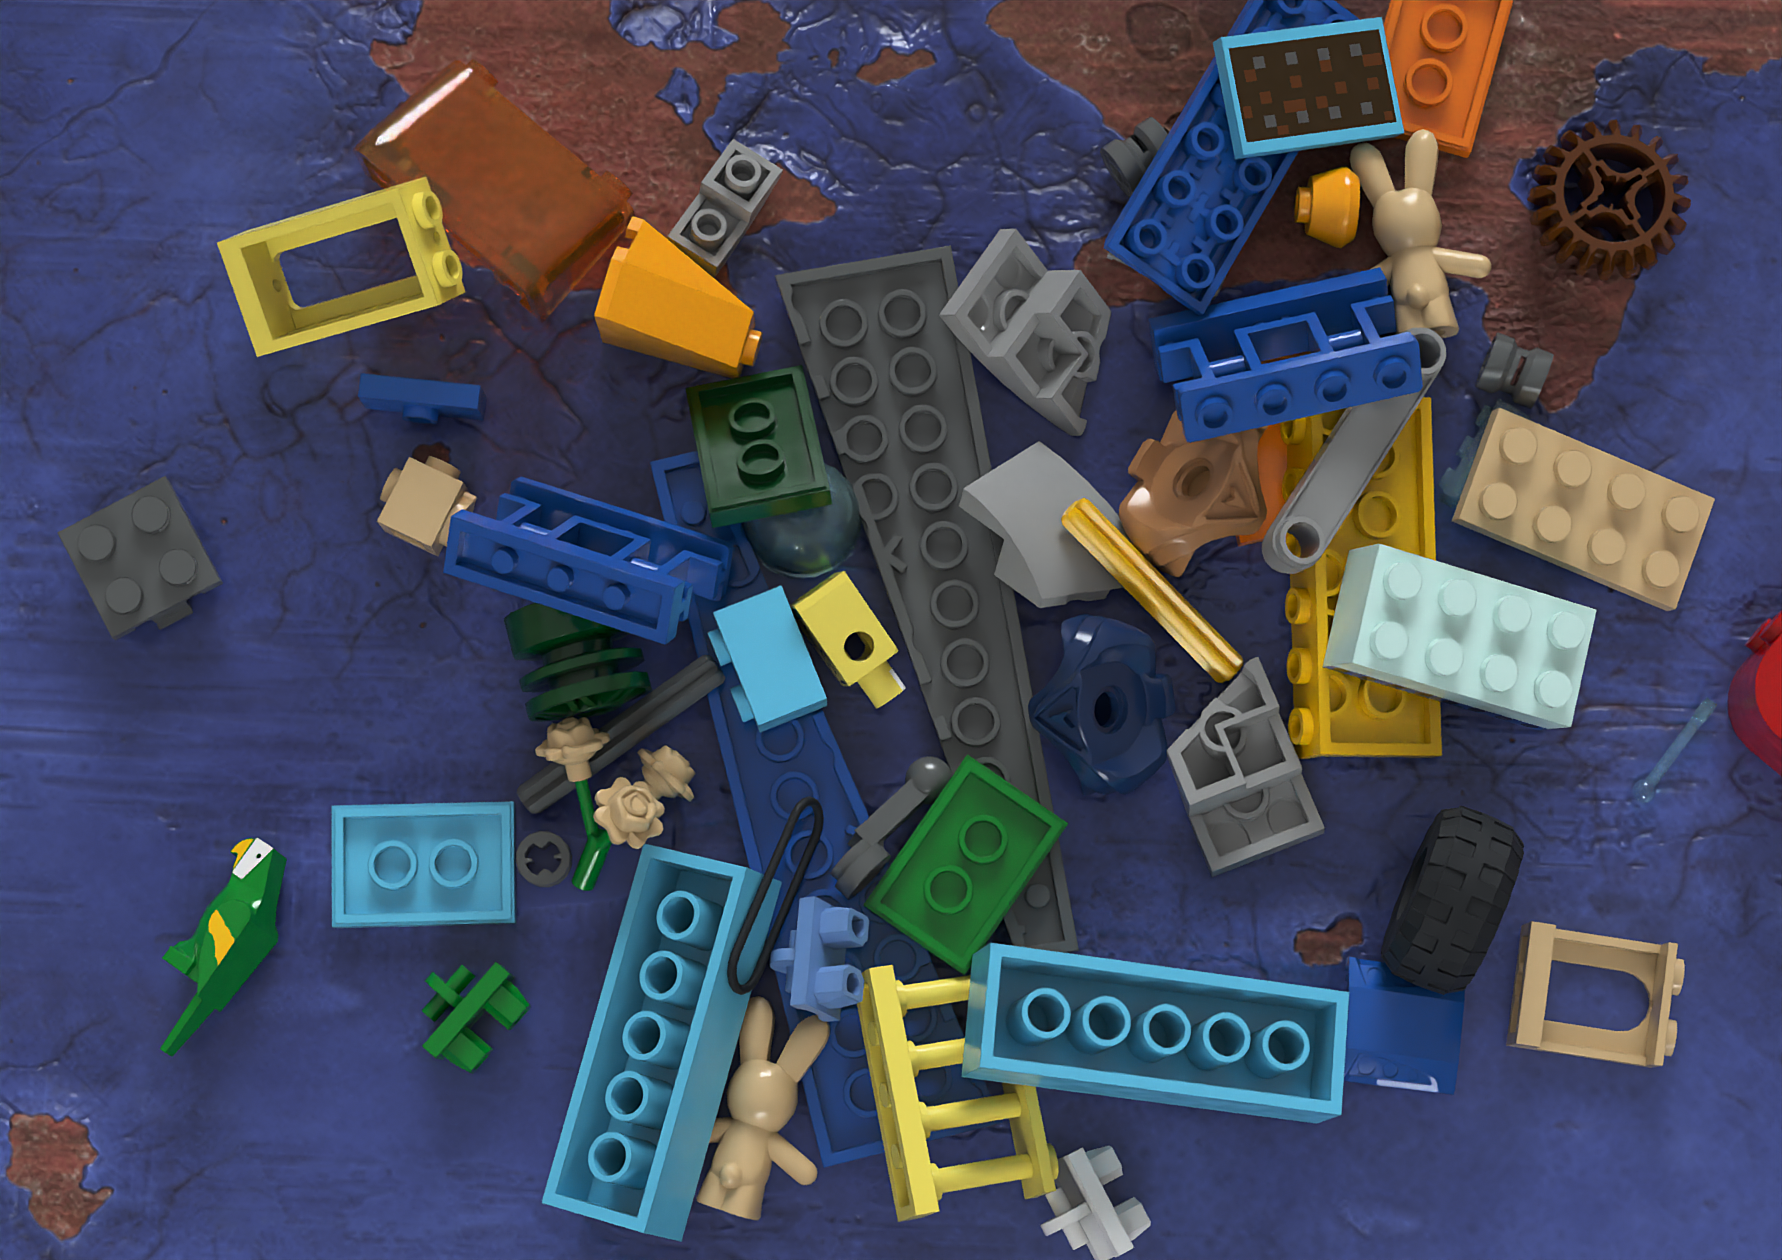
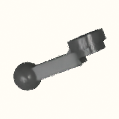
M926 756L914 761L906 772L905 785L854 830V836L847 843L851 849L839 860L830 873L837 880L835 888L848 900L861 892L889 861L891 855L884 849V841L923 804L932 805L947 785L953 774L943 760L937 757Z

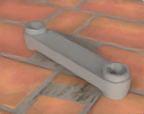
M1411 328L1402 332L1410 331L1411 335H1414L1419 343L1423 382L1421 391L1346 408L1264 536L1262 554L1265 562L1272 569L1280 573L1295 574L1313 566L1321 558L1440 372L1446 359V347L1443 339L1435 331L1429 328ZM1287 532L1294 535L1301 546L1300 558L1293 555L1286 544Z

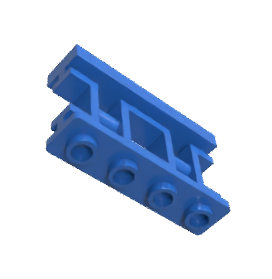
M1380 267L1208 305L1204 314L1200 316L1191 310H1185L1148 319L1155 370L1160 381L1163 380L1164 383L1189 377L1194 378V380L1173 384L1177 416L1179 421H1182L1185 439L1190 443L1416 393L1423 388L1420 348L1416 337L1411 335L1410 331L1382 338L1379 336L1397 331L1394 301L1391 295L1388 296L1387 279ZM1306 351H1310L1311 353L1266 364H1261V361H1266Z
M518 477L511 482L510 493H504L499 496L496 520L464 509L451 516L443 573L666 645L676 637L678 621L683 622L688 618L692 594L713 601H719L726 595L734 547L728 541L525 477Z

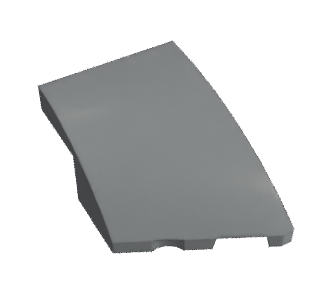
M1000 229L939 316L965 347L1021 400L1070 436H1081L1087 420L1080 418L1086 386L1088 382L1096 381L1100 365V346L1106 338L1111 310L1081 270H1047L1017 229Z
M1038 441L963 488L959 507L1004 539L994 575L1037 607L1065 605L1072 600L1093 601L1105 599L1110 590L1124 588L1061 522L1062 515L1071 504L1086 498L1132 544L1118 514L1085 478L1042 442Z
M1259 657L1250 659L1243 666L1241 673L1218 698L1215 697L1202 711L1200 718L1189 729H1186L1167 749L1168 760L1180 796L1212 877L1322 835L1325 831L1324 824L1302 776V765L1280 717V706Z

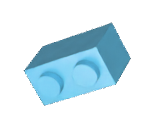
M782 585L713 612L718 628L707 633L720 666L732 662L740 685L730 688V691L743 722L754 718L761 733L827 706V697Z

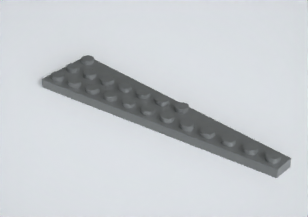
M951 245L775 275L777 287L946 762L952 774L955 773L968 754L1054 813L1040 733L1033 728L1029 719L1028 704L1033 695L1014 590L994 575L1004 539L959 507L963 488L989 473L992 469L971 353L939 316L958 289ZM1059 838L1003 918L1012 946L1063 953L1079 951Z

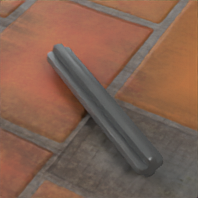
M710 655L700 656L602 726L599 732L608 733L610 741L603 744V748L598 750L589 759L592 776L721 685L725 680V676L715 659ZM552 762L521 784L517 789V794L526 809L532 814H537L547 809L576 787L575 782L568 780L565 765Z

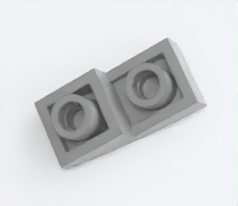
M733 139L702 180L699 194L671 230L667 239L707 273L716 277L765 204L780 179L783 169Z

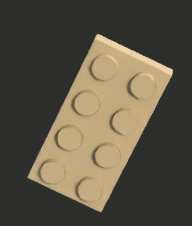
M1497 408L1491 412L1452 522L1655 607L1671 611L1677 607L1715 498L1507 410Z

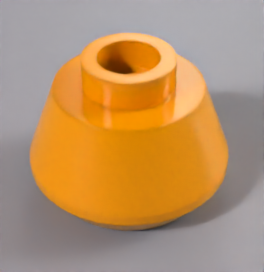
M1339 167L1310 176L1307 187H1298L1296 191L1295 223H1304L1306 235L1335 248H1342L1352 242L1356 235L1359 218V177L1348 167Z

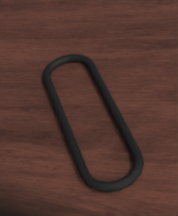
M811 796L802 798L793 808L731 952L727 970L728 983L733 992L740 995L749 993L759 982L820 839L823 829V810L819 801ZM807 806H811L814 811V827L754 972L744 985H740L736 974L739 957L801 812Z

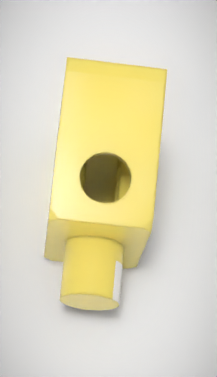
M845 571L833 573L790 604L797 625L842 686L849 687L858 682L876 709L906 689L887 662L890 657L898 652L897 647ZM854 632L858 634L865 644L864 653L856 660H852L844 649L847 637Z

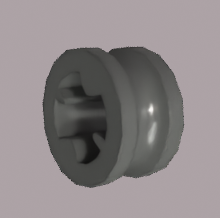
M538 831L529 834L521 841L516 851V864L520 874L529 883L537 887H552L560 884L568 876L572 868V854L569 846L560 836L548 831ZM550 844L557 846L560 853L554 855V858L557 861H561L558 869L553 873L543 869L538 875L533 874L529 869V865L535 862L532 858H528L531 849L537 846L545 850Z

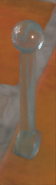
M1708 697L1699 705L1693 717L1648 777L1634 784L1632 793L1637 801L1648 803L1654 799L1656 795L1655 786L1700 726L1716 708L1717 704Z

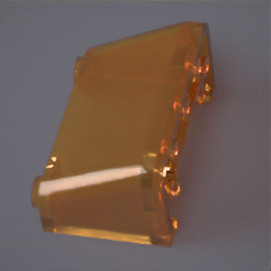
M455 59L374 126L353 148V151L365 175L382 189L426 176L431 191L440 201L443 212L442 224L445 233L491 270L499 283L503 286L507 284L512 291L522 298L519 301L520 305L543 323L627 228L632 216L635 217L632 206L627 202L632 196V192L621 180L608 171H605L600 177L494 88L498 84L497 79L483 65L474 59H471L467 65Z

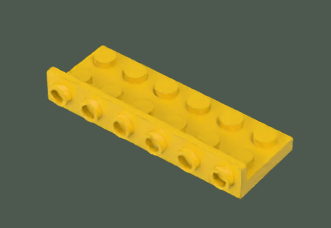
M1431 397L1422 398L1321 558L1313 566L1301 572L1290 574V589L1286 595L1285 613L1287 620L1291 623L1292 649L1287 657L1286 668L1288 679L1293 684L1294 709L1289 716L1288 733L1291 742L1295 745V751L1299 759H1310L1320 756L1406 758L1442 756L1440 701L1323 667L1349 550L1374 544H1383L1436 561ZM1346 408L1281 422V437L1283 442L1287 444V470L1282 480V495L1285 502ZM1287 532V547L1293 555L1300 558L1301 546L1294 535Z

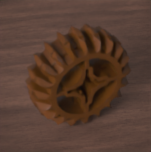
M1617 119L1608 122L1603 136L1593 121L1584 125L1581 137L1569 130L1560 139L1562 148L1550 145L1543 154L1547 165H1537L1532 173V178L1541 186L1531 188L1527 195V200L1534 205L1542 207L1532 213L1530 222L1536 226H1549V229L1539 239L1540 246H1550L1557 241L1562 247L1555 256L1556 263L1563 264L1570 255L1575 256L1579 259L1575 267L1577 275H1585L1592 263L1597 264V274L1601 281L1610 278L1615 265L1625 279L1631 278L1636 273L1637 263L1646 270H1650L1658 262L1657 253L1668 255L1675 247L1673 238L1670 235H1681L1686 228V222L1677 214L1684 213L1690 208L1691 199L1677 194V192L1684 189L1688 184V176L1670 174L1669 171L1678 163L1679 158L1678 154H1668L1661 158L1656 153L1662 146V137L1656 136L1652 138L1648 145L1639 141L1642 135L1641 125H1633L1627 136L1621 135V127ZM1603 159L1623 163L1632 168L1633 171L1618 173L1611 170ZM1574 168L1580 177L1577 185L1583 194V202L1580 203L1575 211L1569 214L1564 199V183L1567 173ZM1648 187L1653 201V217L1649 230L1644 232L1637 222L1641 216L1635 206V198L1643 189ZM1627 190L1614 210L1613 203L1609 208L1601 204L1591 210L1603 191H1605L1606 198L1609 192L1617 196ZM1590 227H1600L1607 230L1614 240L1621 239L1622 242L1600 240L1583 230Z

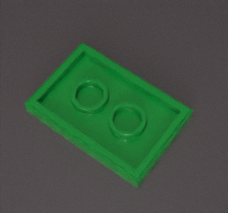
M967 754L872 891L863 907L964 976L972 965V955L986 945L1068 823Z

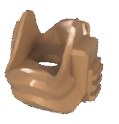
M1175 411L1166 427L1161 442L1147 439L1142 443L1128 467V474L1138 482L1120 503L1119 518L1134 547L1159 571L1180 577L1184 573L1194 552L1201 545L1224 537L1254 534L1260 529L1266 518L1267 508L1260 486L1257 448L1258 442L1268 426L1190 443L1185 439L1182 421H1179L1177 411Z

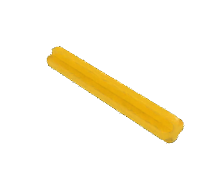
M1082 498L1071 504L1061 517L1062 525L1216 682L1223 683L1232 679L1244 664L1242 656L1088 499Z

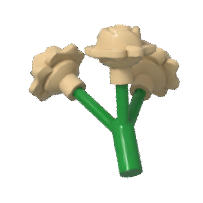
M571 717L563 719L557 724L552 723L547 727V739L535 749L537 756L546 757L547 761L565 765L568 780L575 782L587 834V842L571 882L581 890L591 891L596 885L612 843L620 845L627 840V843L632 848L639 849L648 838L659 836L663 831V824L658 818L663 815L665 807L658 800L662 796L668 798L679 796L691 802L694 795L688 784L696 773L690 767V763L678 751L673 750L667 745L653 753L641 748L637 753L644 764L642 774L645 780L635 782L631 786V783L626 778H617L611 788L601 789L595 794V801L599 808L594 811L587 780L592 776L589 759L598 750L603 748V744L610 741V736L608 733L599 732L597 728H592L590 721L586 717L580 719ZM598 824L601 825V826H602L603 828H605L606 830L599 829V828H598Z

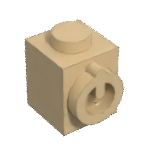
M432 456L428 457L425 464L409 457L403 470L393 469L383 487L380 500L386 502L377 522L385 532L433 555L439 556L443 546L447 547L451 516L462 509L473 512L477 496L470 494L464 482L458 480L461 471L454 466Z

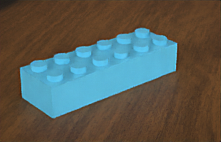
M649 844L643 845L542 1199L543 1204L645 1234L682 1242L751 991L743 995L733 992L728 983V962L764 874L743 866ZM774 878L739 957L736 974L740 985H744L752 976L765 945L782 884L781 881Z
M989 943L972 955L961 1077L1317 1124L1340 1116L1342 1113L1349 992Z

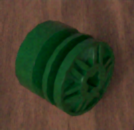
M538 603L524 606L511 612L504 618L514 659L523 661L542 660L543 662L542 667L531 671L519 680L523 692L536 693L548 691L525 703L530 721L543 722L563 720L571 717L576 719L595 717L619 709L626 702L639 698L652 690L647 672L634 671L622 673L645 661L641 648L613 647V642L624 638L630 633Z

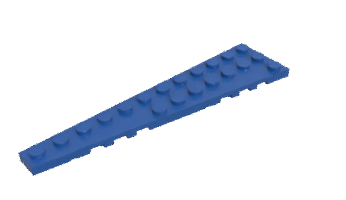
M692 451L652 461L650 465L664 522L733 544L734 550L726 595L719 601H713L692 594L688 613V620L698 658L702 655H710L720 666L707 633L718 628L713 612L769 590V587L741 523L712 528L698 452ZM732 662L720 666L725 680L721 685L709 692L707 697L749 868L765 875L787 820L795 805L802 798L811 796L817 799L823 810V829L820 839L772 951L789 948L790 931L797 930L799 899L815 896L835 907L852 908L866 915L869 919L868 941L862 947L846 948L845 965L849 964L861 970V973L869 968L893 965L895 980H900L903 985L940 980L927 950L863 907L890 867L889 862L861 892L850 900L835 888L837 880L830 873L839 860L851 849L847 843L854 836V830L869 818V815L822 709L760 733L754 718L746 722L742 721L732 697L730 688L740 685ZM807 806L801 812L773 877L781 881L782 884L767 939L813 831L814 811L811 806ZM775 971L790 1034H792L801 1021L816 1014L790 1006L791 993L785 991L786 974ZM857 1003L841 1008L840 1021L828 1022L830 1025L828 1041L820 1055L802 1077L823 1168L885 1153ZM951 1003L909 1009L903 1017L907 1041H912L915 1046L965 1038ZM963 1063L919 1070L918 1076L914 1078L919 1102H924L926 1107L990 1097L991 1095L984 1080L961 1077ZM1002 1120L932 1131L926 1142L1003 1122Z

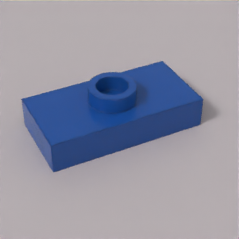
M361 373L358 398L366 409L403 412L402 419L412 423L437 424L439 416L484 421L487 397L481 385Z

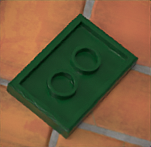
M802 365L685 388L712 528L832 505L829 483Z

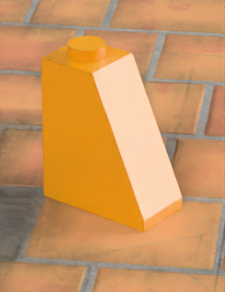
M632 216L625 233L626 238L632 239L630 248L626 249L617 246L611 258L594 313L602 342L732 379L740 377L744 364L754 366L762 341L763 332L754 330V311L644 219Z

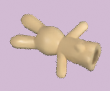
M1424 129L1416 131L1406 145L1405 189L1395 190L1380 151L1369 143H1359L1352 149L1350 163L1353 172L1359 177L1363 191L1374 207L1372 218L1374 235L1388 258L1371 269L1380 267L1387 279V286L1390 285L1395 309L1397 330L1395 335L1411 328H1429L1443 339L1457 335L1459 332V326L1449 297V287L1445 273L1484 278L1491 271V262L1483 255L1437 247L1442 222L1432 193L1438 165L1439 149L1434 134Z
M760 996L750 998L739 1034L740 1066L732 1076L727 1089V1105L731 1117L716 1118L709 1143L719 1144L714 1152L711 1167L696 1197L697 1202L757 1221L761 1218L764 1190L770 1176L772 1161L801 1185H810L817 1178L818 1171L816 1166L778 1132L795 1113L798 1103V1082L820 1055L830 1036V1025L828 1022L819 1020L818 1015L805 1018L794 1029L777 1063H771L770 1055L775 1014L771 1003Z

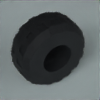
M1464 806L1443 809L1436 815L1405 878L1384 936L1381 958L1392 974L1422 988L1443 995L1463 991L1471 983L1498 930L1523 859L1524 843L1512 826L1485 813Z

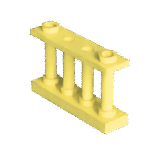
M893 965L869 968L862 972L864 978L863 1001L857 1003L898 1222L918 1219L939 1212L938 1200H941L942 1194L1015 1180H1021L1025 1199L1036 1198L1056 1191L1054 1180L1057 1179L1059 1172L1058 1159L1054 1147L1046 1141L1036 1087L1002 1083L1004 1091L1002 1095L926 1107L924 1102H919L914 1078L918 1076L919 1070L962 1064L965 1038L915 1046L912 1041H907L903 1017L909 1009L968 1000L971 975L903 985L900 980H895ZM1009 1119L1016 1155L938 1168L935 1163H930L926 1139L930 1137L932 1131Z

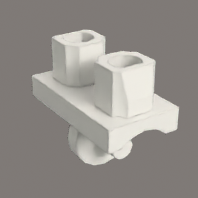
M1108 1145L1085 1152L1082 1147L1059 1158L1058 1177L1054 1180L1057 1189L1045 1195L1056 1217L1040 1225L1045 1235H1051L1062 1229L1073 1250L1087 1244L1094 1260H1108L1133 1249L1134 1246L1131 1241L1151 1226V1221L1142 1204L1135 1197L1115 1207L1110 1202L1103 1185L1123 1175L1122 1165L1113 1148Z

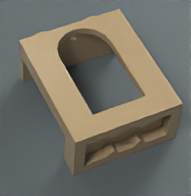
M1533 921L1522 925L1506 1046L1649 1068L1663 1066L1664 1056H1672L1677 1038L1676 1020L1669 1019L1671 997L1672 995L1678 996L1680 994L1684 980V960L1676 959L1678 944L1668 942L1659 945L1556 929V925ZM1558 961L1617 970L1634 975L1643 983L1648 993L1649 1008L1646 1017L1637 1027L1628 1031H1612L1544 1020L1551 962Z

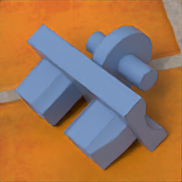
M815 896L799 899L797 930L790 931L789 948L776 949L771 952L770 968L786 974L785 991L791 993L790 1006L813 1012L818 1015L819 1020L829 1022L840 1021L842 1007L863 1001L864 978L861 970L849 964L845 965L846 948L862 947L868 941L869 919L866 915L852 908L835 907Z

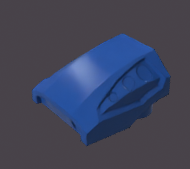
M1347 957L1345 970L1348 971L1345 981H1348L1346 992H1349L1344 1081L1454 1095L1459 1064L1465 990L1443 995L1422 988L1392 974L1384 962Z

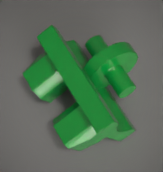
M497 962L493 964L465 997L460 995V993L474 979L475 975L463 965L455 971L447 982L433 971L424 980L437 992L421 1010L424 1014L436 1022L450 1005L455 1009L422 1047L436 1059L443 1060L446 1057L451 1063L472 1074L494 1050L470 1029L484 1012L487 1011L504 1027L511 1030L532 1007L521 991L511 983L515 976Z

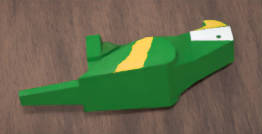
M259 838L244 839L231 849V853L236 856L229 882L205 909L194 935L188 940L178 942L175 946H170L162 959L198 984L197 993L160 1048L171 1057L175 1055L215 1009L219 1012L223 1010L278 942V930L275 925L276 911L287 859Z

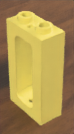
M426 176L253 228L217 242L257 357L435 307L465 293L462 283V266L458 256L450 248L442 224V207L437 196L431 191ZM397 218L416 275L307 307H300L294 303L280 265V255L282 252Z

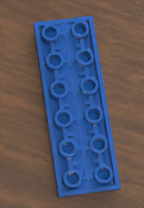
M1248 0L1227 36L1360 19L1335 0ZM1215 56L1107 235L1104 243V249L1138 273L1152 280L1166 293L1198 316L1204 314L1299 152L1293 151L1235 159Z

